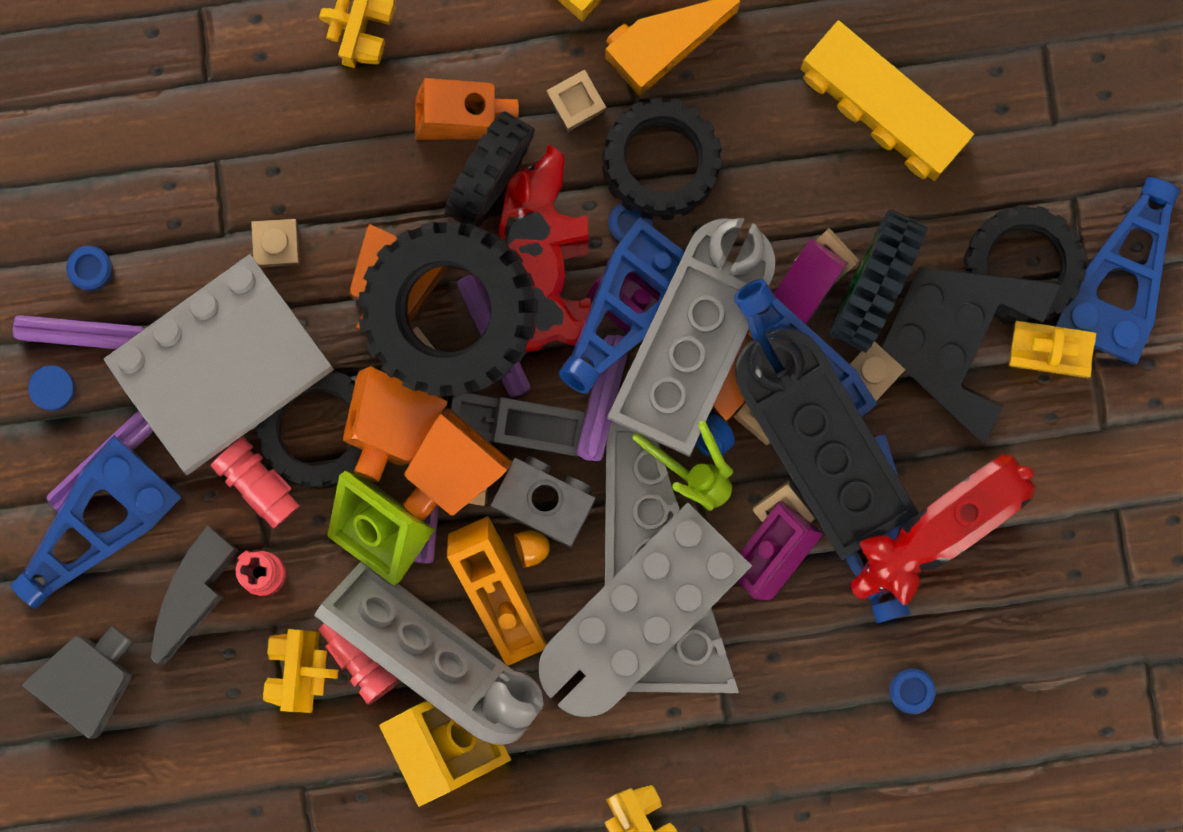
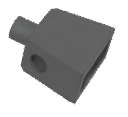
M113 625L110 626L97 644L86 636L77 635L31 675L22 686L87 738H98L133 676L127 668L118 662L133 640Z

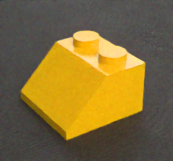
M428 701L416 705L379 725L418 807L511 761L504 745L491 744L480 740Z

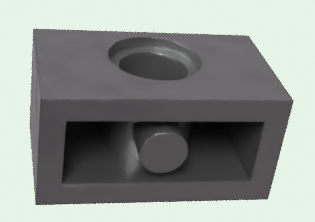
M527 455L524 462L514 458L491 504V508L572 549L595 503L596 498L588 494L591 487L568 475L564 482L549 475L551 467ZM543 487L553 489L559 497L556 507L547 512L536 509L532 503L534 493Z

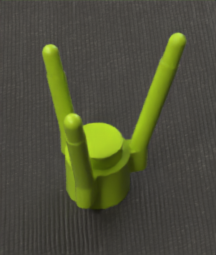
M700 421L698 427L715 466L712 464H698L690 471L641 434L634 433L632 439L688 483V486L675 482L672 485L673 490L700 503L707 511L723 505L729 499L732 492V483L728 478L733 474V469L724 461L705 421Z

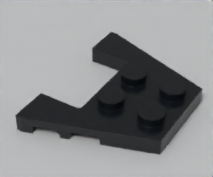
M920 266L882 349L905 368L921 386L975 437L986 443L1004 404L965 387L963 381L999 305L1004 304L1038 321L1044 322L1062 284L1049 280L1040 281L1014 276L1005 277Z

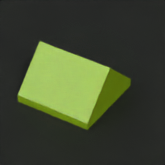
M344 471L339 475L327 536L395 586L401 581L436 529L427 522L414 517L401 503L371 481Z

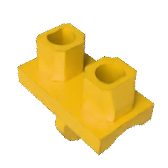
M337 0L334 9H321L319 19L330 25L326 36L328 40L339 42L341 31L345 29L338 56L342 58V65L355 68L356 62L380 64L385 40L365 34L369 20L386 25L391 24L396 9L395 0H354L350 14L347 13L350 0Z
M1016 321L1014 323L1009 366L1089 378L1091 377L1092 355L1097 333Z
M288 629L287 634L269 637L267 650L269 660L285 661L283 679L267 678L264 683L263 700L265 702L281 706L280 711L312 713L314 695L323 696L325 678L338 679L339 670L326 669L327 651L318 650L320 632Z
M652 785L636 790L629 788L606 799L615 816L604 822L609 832H677L671 823L665 824L656 830H653L646 815L662 807L661 799Z

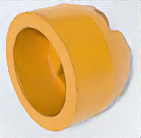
M526 530L514 534L517 554L523 568L537 565L547 557L550 544L543 533L537 530Z

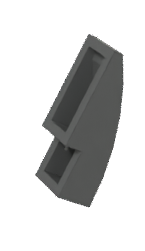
M470 393L459 396L448 395L447 407L492 445L580 457L577 455V447L586 412Z
M208 525L183 558L162 602L154 631L151 659L157 664L165 665L224 598L211 585L240 551L218 531Z

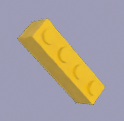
M839 20L803 60L800 70L805 73L803 76L805 82L818 93L824 94L827 91L839 101L837 107L848 119L856 123L859 119L873 130L871 133L872 138L886 150L891 151L895 148L907 159L904 163L908 169L921 179H925L928 176L935 182L974 135L971 130Z

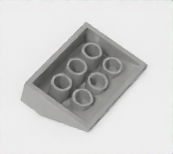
M251 254L244 257L104 358V361L123 390L186 475L192 473L334 370Z

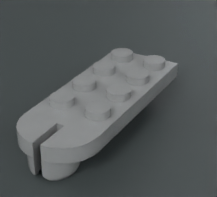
M743 218L711 221L703 225L692 236L607 419L686 456H690L701 433L698 423L700 421L706 422L749 329L745 316L734 301V296L743 286L754 280L763 279L769 286L775 271L773 248L754 223L748 232L736 261L732 263L726 260L743 225Z
M687 502L546 645L539 661V678L544 691L552 698L581 670L586 676L558 706L565 712L580 717H592L607 712L692 628L752 565Z
M362 562L326 598L314 615L480 740L497 745H505L517 741L543 707L542 691L530 676L512 670L401 585L396 584L393 586Z

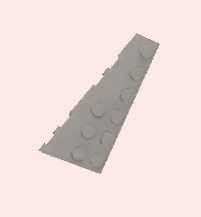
M615 422L610 424L606 441L605 585L680 511L666 466L632 439L633 434L637 432ZM643 436V437H645L647 440H649V441H651L653 444H655L657 447H659L658 442H656V441H654V440H652V439H650V438H648V437H646V436ZM712 607L628 692L739 693Z

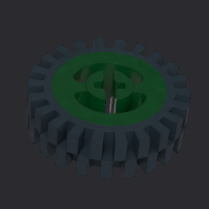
M892 209L886 213L850 281L848 290L844 294L842 303L832 322L829 331L830 336L865 353L870 349L880 329L883 328L888 314L892 311L895 301L904 287L903 284L913 268L912 265L917 259L920 252L919 249L927 233L928 227Z

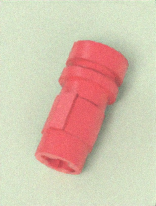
M243 436L222 452L210 466L220 477L225 475L227 477L225 483L230 488L235 486L252 509L275 529L291 516L300 505L289 494L292 488L274 468L269 471L262 464L261 461L264 458L259 453L253 454L252 450L254 447Z
M245 551L237 557L239 561L235 569L236 577L239 583L251 594L262 597L272 596L285 585L287 578L286 566L275 554L266 551ZM261 566L264 567L266 575L256 579L253 576V570L260 569Z
M325 623L318 629L328 643L325 649L341 670L347 668L352 675L351 683L354 687H361L359 694L367 705L379 700L401 682Z

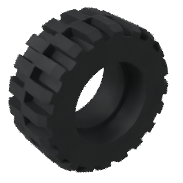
M432 222L422 224L419 228L406 230L397 235L396 241L391 245H385L376 254L379 259L374 266L368 267L363 278L367 281L365 291L359 292L358 306H363V319L358 320L361 333L366 332L370 343L366 347L372 358L378 357L383 364L381 369L390 378L396 377L403 382L402 386L413 391L427 392V395L442 397L469 394L489 387V385L504 378L527 352L526 346L529 340L533 339L536 329L534 317L535 313L538 312V299H534L532 286H535L531 273H527L522 264L523 259L516 250L509 248L505 244L506 241L496 234L470 224ZM441 266L461 267L474 274L486 288L491 304L489 323L483 335L470 347L456 352H443L424 344L415 335L408 318V299L412 287L426 272Z

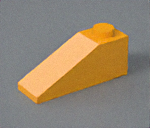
M710 0L639 19L630 27L625 23L607 38L606 42L609 46L605 48V59L641 97L738 12L740 0Z
M489 516L449 533L447 558L505 664L509 666L543 651L547 643L511 558Z

